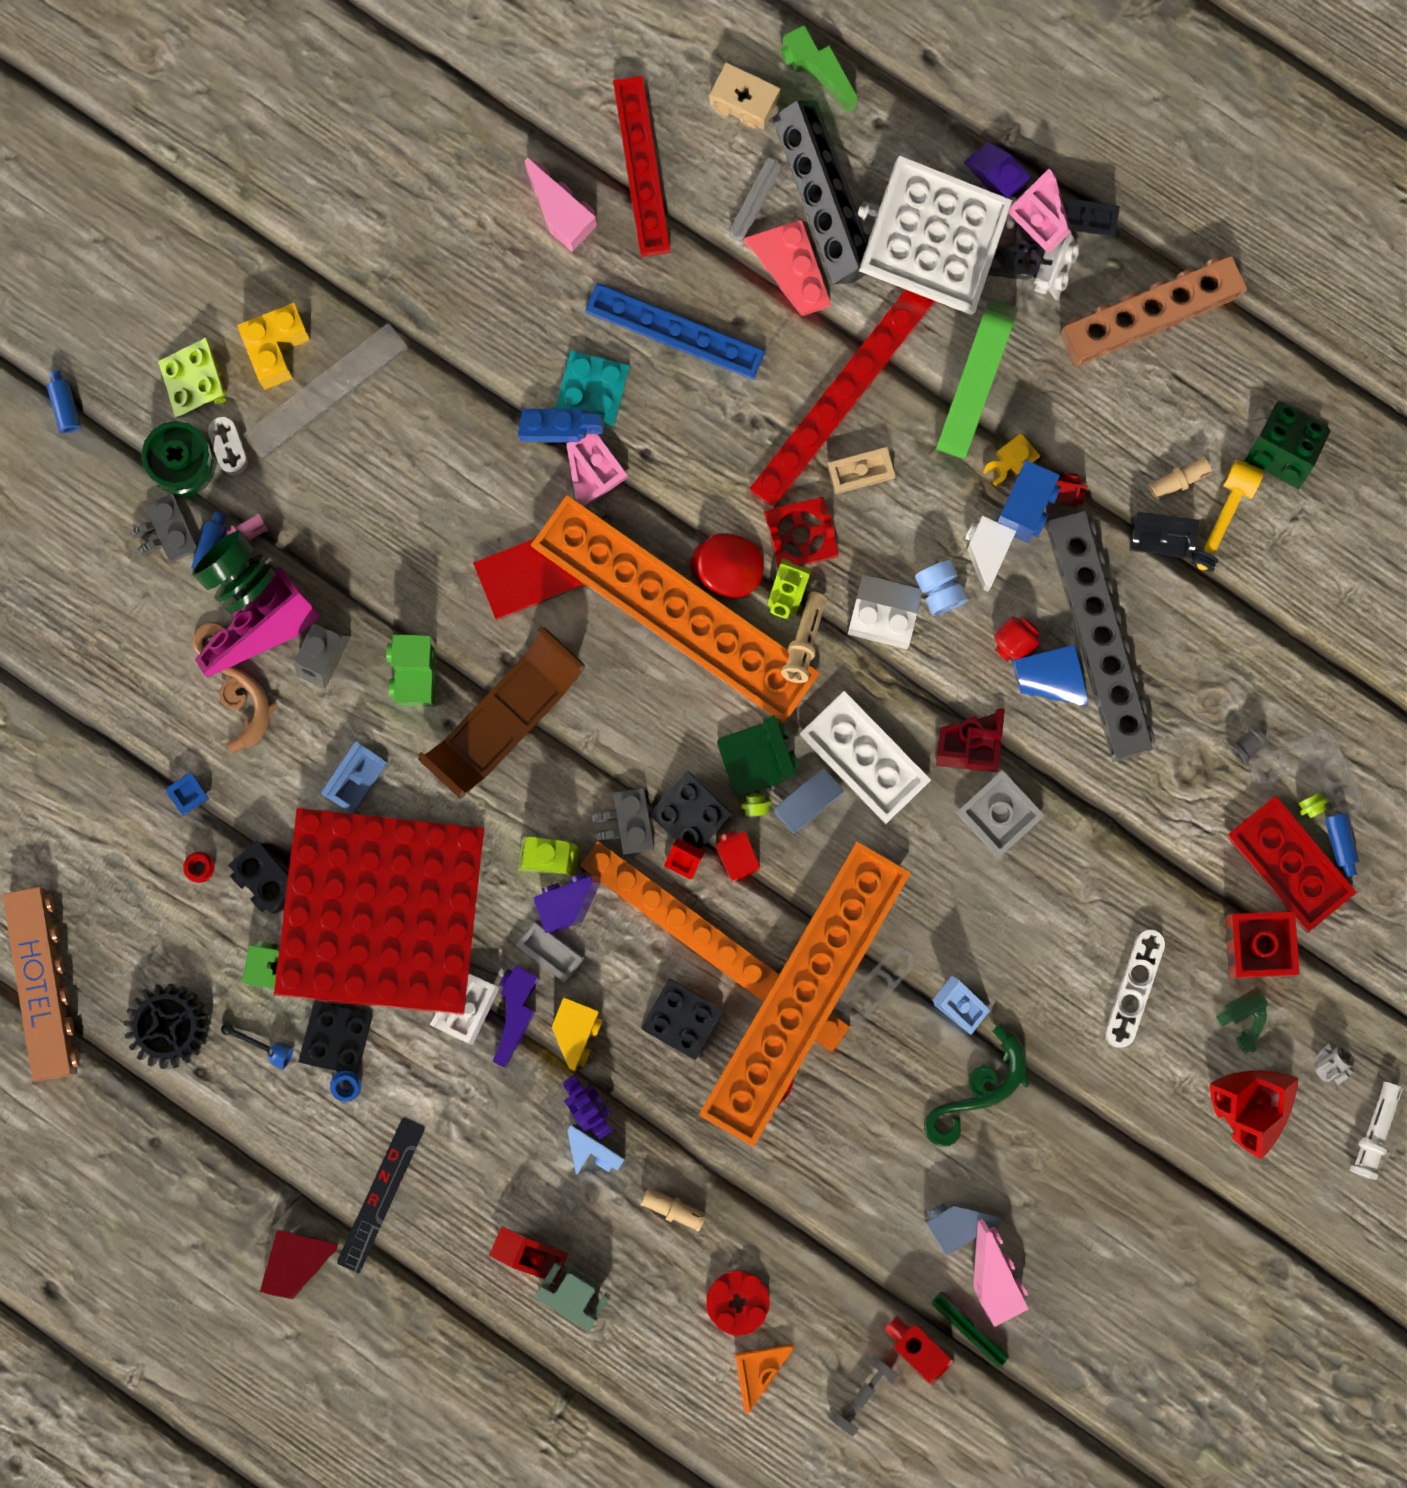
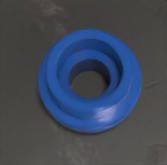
M341 1070L334 1074L330 1081L331 1094L339 1101H352L361 1092V1080L353 1071ZM348 1080L351 1082L352 1087L349 1090H343L340 1087V1083Z

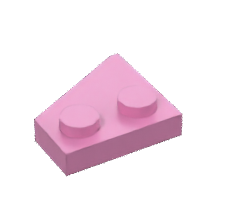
M1048 169L1009 208L1008 213L1049 254L1071 233L1056 176Z
M586 434V438L580 439V442L567 443L576 501L585 508L628 478L626 472L597 434Z

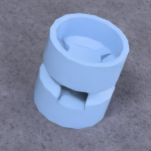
M952 560L937 563L915 575L921 592L929 593L926 598V604L932 616L951 611L969 600L964 588L960 584L955 583L958 574Z

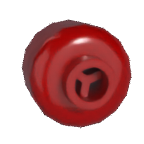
M1012 616L995 632L994 640L998 646L994 650L1007 662L1011 658L1017 660L1028 657L1040 644L1039 637L1037 636L1040 631L1024 616L1020 618Z

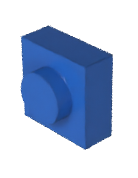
M191 772L165 789L182 816L187 815L210 799Z

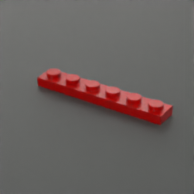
M643 75L613 80L640 258L670 253V245Z

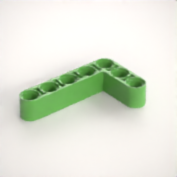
M992 298L989 299L936 450L965 460L1014 324L1018 307Z

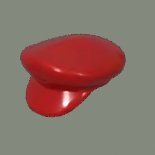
M717 533L709 537L694 550L690 568L694 577L713 592L725 597L740 598L752 593L759 586L764 572V562L759 549L748 539L730 533Z

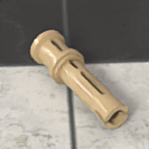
M810 592L807 595L796 639L788 647L789 658L787 665L782 667L781 674L791 682L804 683L809 678L808 667L810 660L816 654L813 644L823 609L827 602L826 596L818 592Z

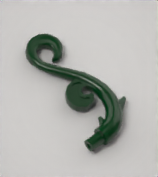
M1002 1023L996 1026L992 1032L1002 1042L1001 1046L1005 1050L1003 1061L1006 1062L1009 1059V1071L1005 1080L996 1089L987 1091L984 1088V1084L986 1082H991L993 1085L996 1084V1073L986 1066L975 1068L968 1079L969 1089L975 1096L974 1098L938 1106L926 1116L924 1133L932 1144L939 1147H948L955 1144L960 1137L961 1124L957 1117L951 1118L952 1128L948 1132L943 1133L937 1130L935 1122L942 1114L988 1108L1008 1098L1019 1087L1020 1083L1025 1088L1029 1086L1027 1079V1057L1024 1046L1015 1033L1011 1034Z

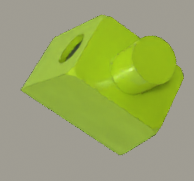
M526 836L521 841L518 871L571 878L577 875L581 847L568 841Z

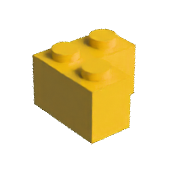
M295 303L237 325L257 378L264 390L293 379L282 351L310 340Z

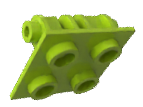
M204 338L158 361L175 418L213 401L214 404H221L226 401L227 391L223 389L220 380L222 375L218 373L219 365L215 363L213 357L214 349L210 347L208 338Z

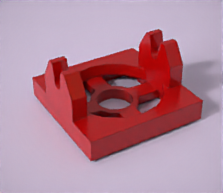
M824 497L764 511L778 570L783 558L801 567L839 556L835 543L834 527L831 524V516L826 508ZM800 512L813 514L822 524L810 527L808 524L803 523ZM791 514L793 526L790 528L789 533L779 535L778 529L781 522L786 516ZM797 527H805L810 533L809 540L805 543H797L792 537L793 530ZM824 534L821 547L811 554L809 544L812 542L813 537ZM792 543L794 546L799 547L802 557L789 554L782 548V545Z

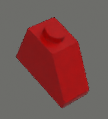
M501 1226L489 1256L513 1269L542 1279H546L554 1264L559 1262L562 1264V1267L552 1281L556 1283L568 1253L525 1234Z

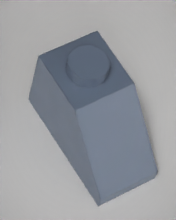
M944 1203L930 1210L927 1213L930 1218L924 1221L946 1256L977 1237L978 1220L983 1219L988 1228L996 1226L1001 1222L995 1215L954 1205L946 1207Z

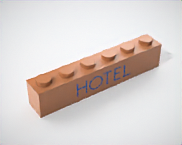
M41 887L2 894L32 1081H45L76 1075V1067L80 1066L78 1050L72 1047L71 1036L75 1034V1028L72 1018L67 1016L66 1005L70 1003L67 987L62 986L61 974L64 973L65 968L62 956L57 955L56 943H59L60 939L57 925H52L51 912H54L53 897L51 893L47 894V890Z

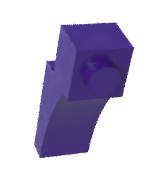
M516 965L513 971L506 970L499 983V986L503 987L500 994L506 996V1021L502 1040L492 1062L503 1068L507 1067L536 1013L525 1007L539 978Z

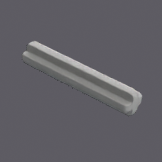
M773 158L766 159L729 231V236L736 241H744L781 170V163Z

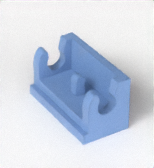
M355 741L321 794L349 813L354 814L388 763Z

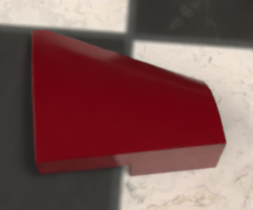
M996 709L994 714L978 719L977 716L968 718L961 724L953 723L940 727L936 766L998 773L1005 709Z
M277 1229L259 1292L294 1299L305 1284L320 1270V1267L328 1258L336 1252L339 1244Z

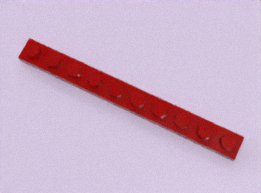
M904 290L749 488L751 493L772 509L776 507L936 301L909 290Z

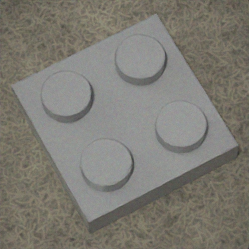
M1003 770L956 812L998 859L1045 817L1039 808Z

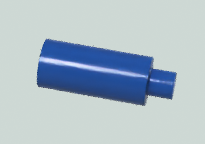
M61 371L50 372L51 383L47 384V389L58 431L62 434L77 431L81 428L69 381L63 380Z
M214 512L212 521H206L191 566L192 570L201 558L225 537L227 528L223 526L226 518L225 515Z
M1347 813L1325 818L1337 867L1342 866L1345 877L1357 875L1355 863L1359 862Z

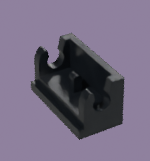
M1062 198L1071 231L1115 237L1120 206Z
M1137 512L1133 517L1129 551L1191 559L1192 552L1195 551L1199 520Z

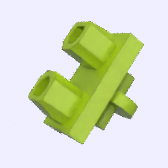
M782 559L767 606L772 607L771 614L787 619L789 614L796 616L812 571L811 568L800 567L792 564L787 559Z

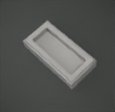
M535 920L515 945L565 983H567L585 959L552 933H545L543 926Z

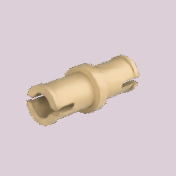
M1203 456L1181 469L1176 467L1172 469L1171 474L1153 483H1149V490L1155 501H1159L1161 498L1179 489L1181 491L1188 489L1189 484L1207 475H1211L1212 469L1207 459Z
M648 1187L641 1202V1206L666 1216L665 1220L669 1222L675 1220L699 1232L704 1222L703 1219H705L707 1214L682 1203V1199L679 1197L673 1199L651 1187Z

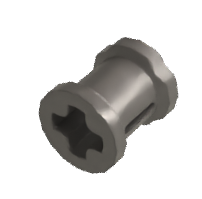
M1253 724L1248 727V732L1238 741H1232L1228 744L1232 754L1245 766L1250 763V758L1260 749H1266L1270 746L1267 737Z

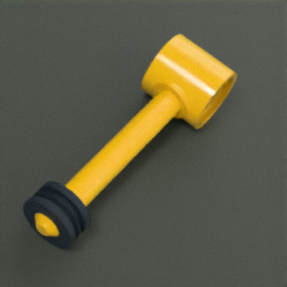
M1236 458L1223 484L1231 493L1203 551L1196 550L1194 558L1191 560V563L1198 567V569L1208 572L1214 571L1215 564L1219 561L1214 555L1242 496L1249 499L1253 498L1265 471Z

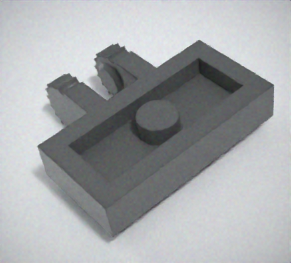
M173 493L145 505L151 522L143 523L129 531L132 539L141 538L154 531L158 535L159 539L151 540L137 548L140 556L163 548L168 560L172 563L196 552L198 547Z
M644 788L613 793L616 811L592 815L593 822L603 823L608 820L617 819L619 830H606L595 834L596 841L621 838L623 855L654 850Z

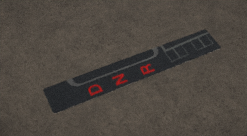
M405 1118L401 1120L337 1261L338 1265L356 1273L361 1272L425 1130L423 1126Z

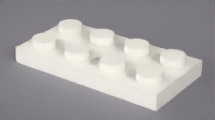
M845 691L799 734L885 824L931 781Z

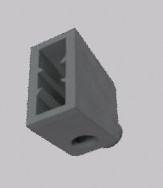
M313 623L294 661L297 677L326 689L351 636L323 623Z

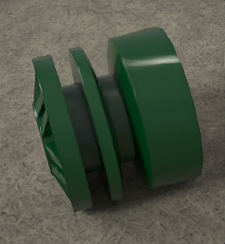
M239 530L232 532L214 545L201 558L192 571V575L206 590L220 585L214 598L219 603L223 602L222 607L230 614L240 610L256 599L276 574V568L270 563L265 564L266 558L262 554L248 559L254 550V545Z

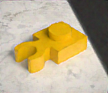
M1020 433L997 451L996 455L1000 458V461L988 463L983 472L987 474L993 469L999 471L1000 477L993 483L996 487L1005 481L1009 471L1016 478L1025 460L1034 463L1040 458V455Z

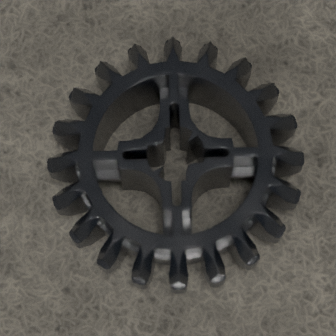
M158 984L154 988L155 996L150 990L145 989L143 991L146 999L145 1002L138 997L133 1000L139 1007L138 1010L127 1009V1013L133 1015L134 1020L124 1021V1026L133 1027V1031L127 1032L124 1036L126 1039L135 1038L136 1040L129 1046L131 1051L141 1047L137 1055L139 1060H143L149 1055L148 1066L153 1067L159 1059L160 1069H166L170 1059L172 1067L179 1068V1057L188 1064L191 1062V1057L188 1054L189 1051L195 1055L201 1053L195 1044L197 1042L207 1044V1039L200 1037V1033L210 1032V1027L201 1026V1021L208 1020L210 1016L209 1014L199 1015L198 1012L205 1007V1004L199 1002L193 1005L197 998L196 993L192 992L185 998L187 993L186 987L181 986L175 994V985L168 984L164 993L162 985ZM166 1000H174L180 1003L185 1010L169 1015L159 1003ZM151 1009L154 1023L144 1035V1020ZM163 1018L166 1021L176 1020L170 1026L171 1035H169V1032L164 1031L160 1033L161 1028L165 1026ZM190 1018V1034L183 1044V1038L180 1033L181 1027ZM165 1038L169 1044L173 1045L175 1051L162 1053L154 1049L149 1043L153 1040Z

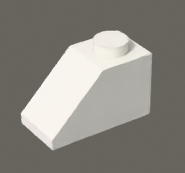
M982 516L979 524L972 522L965 539L971 541L967 551L981 587L989 592L1016 531Z

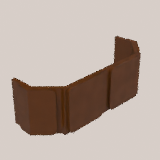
M540 626L538 629L539 635L526 654L460 724L425 755L422 752L419 753L418 756L420 758L418 760L459 799L463 798L475 786L481 783L507 757L517 744L562 699L585 669V664L545 627L542 628Z

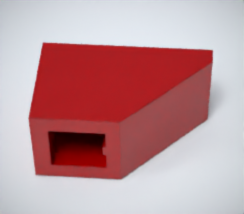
M734 829L719 837L720 840L716 844V851L731 884L760 871V866L745 831L738 834L737 830Z

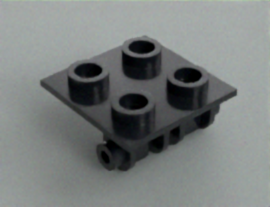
M689 771L678 780L649 813L675 840L679 838L698 849H701L719 828L730 820L733 814Z
M669 978L641 1030L696 1060L724 1009Z
M313 1001L298 1062L337 1072L350 1070L358 1075L373 1015Z

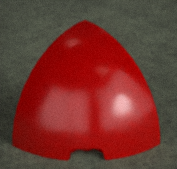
M1263 1070L1241 1071L1228 1074L1210 1083L1212 1105L1217 1117H1224L1232 1128L1231 1138L1247 1152L1262 1159L1274 1146L1288 1121L1295 1101L1299 1078L1280 1072Z

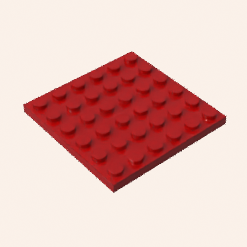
M297 808L274 996L464 1015L484 828Z

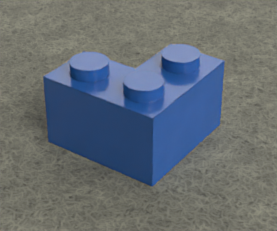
M1025 460L997 523L1015 530L1014 537L1026 543H1029L1032 535L1038 537L1049 514L1044 512L1048 501L1051 503L1055 502L1062 487L1056 484L1060 475Z

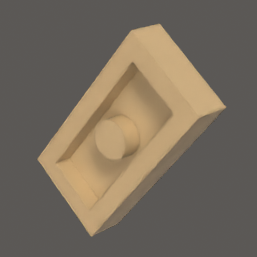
M887 447L828 462L827 464L835 494L895 479Z

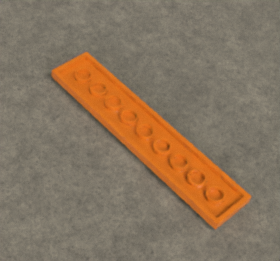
M566 495L531 544L532 548L769 715H775L779 722L783 721L785 724L820 674V672L809 665V678L806 682L795 683L785 679L781 671L782 667L787 665L789 658L786 648L568 495Z
M855 843L698 1114L700 1117L751 1147L755 1146L911 872L861 843Z

